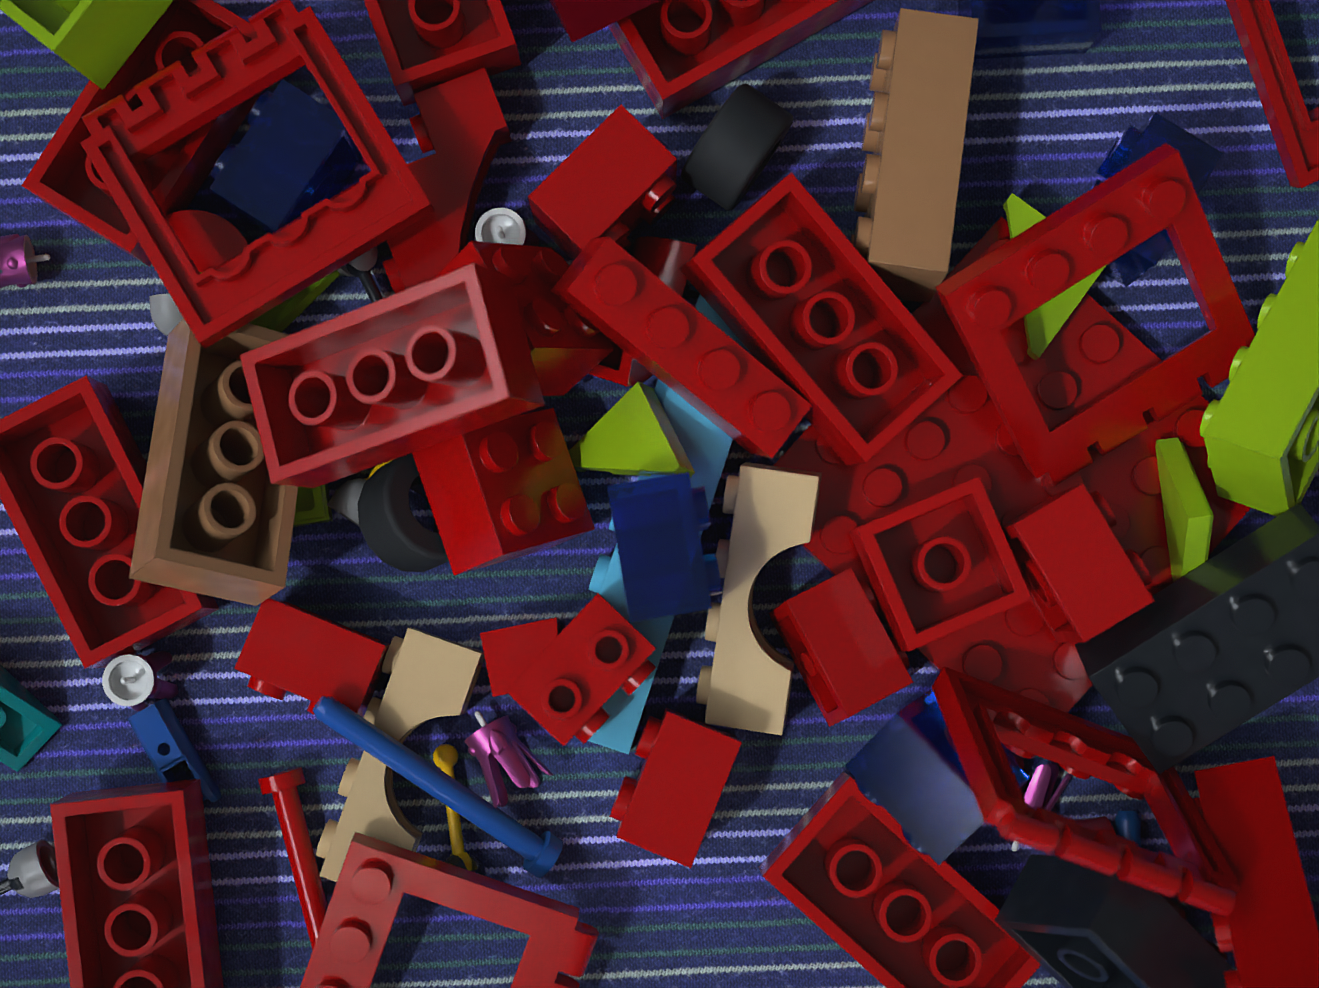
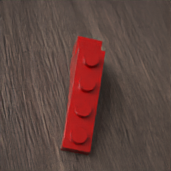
M485 67L413 94L420 114L410 117L409 120L422 153L435 150V154L413 161L407 165L435 211L387 239L393 258L383 261V265L395 294L434 279L467 245L476 203L491 163L500 145L512 141Z

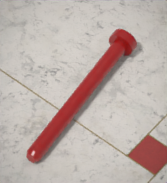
M297 767L258 778L262 795L272 793L313 951L328 909V904L297 789L298 785L304 784L306 781L302 767Z

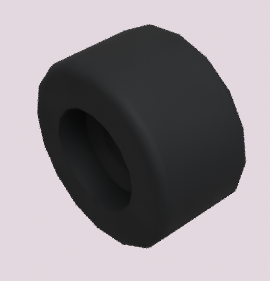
M744 83L738 86L719 109L696 143L682 169L681 178L725 210H733L750 190L780 146L793 123V115L749 84Z
M410 453L380 467L364 483L357 503L358 520L367 545L384 563L401 571L425 572L449 560L435 519V527L432 532L424 528L414 518L409 507L408 493L410 489L419 493L429 503L413 454Z

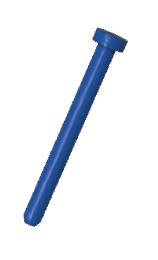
M322 696L314 706L313 712L319 721L524 857L523 869L536 878H541L548 873L557 861L563 848V841L551 832L545 831L540 836L536 835L335 698Z

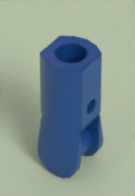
M167 698L146 707L127 719L155 768L161 783L177 781L171 768L186 761L194 776L192 779H200L203 801L208 799L214 803L221 799V792L212 774L193 746Z

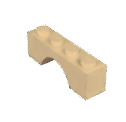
M745 462L740 466L739 476L728 475L723 513L734 515L730 540L719 539L714 565V577L725 578L722 602L710 603L705 630V640L714 641L716 645L713 666L702 665L696 695V703L707 705L706 724L775 735L783 734L787 720L795 662L776 650L762 634L754 615L753 591L761 568L773 556L787 548L808 543L812 539L822 475L820 472Z
M408 628L404 639L394 636L390 643L382 666V672L391 675L383 699L372 697L364 719L403 744L410 733L430 719L466 713L485 659L484 652L417 628ZM365 751L362 754L361 760L351 758L346 766L338 789L339 795L347 797L339 822L332 819L328 820L316 850V856L325 859L319 876L335 882L338 880L355 832L414 852L417 851L423 834L406 818L398 805L393 789V770Z

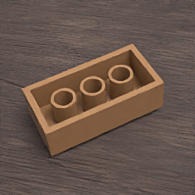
M900 8L893 31L882 30L878 53L875 52L869 91L875 92L870 113L867 112L861 147L862 151H869L872 154H866L863 173H859L854 200V211L864 212V217H858L855 234H851L850 242L898 299L920 303L923 301L930 302L936 293L935 287L943 282L948 273L978 18Z
M184 318L168 334L131 562L130 579L253 606L259 605L285 588L298 486L271 484L240 355L287 337L289 334L247 323L205 349L198 343Z

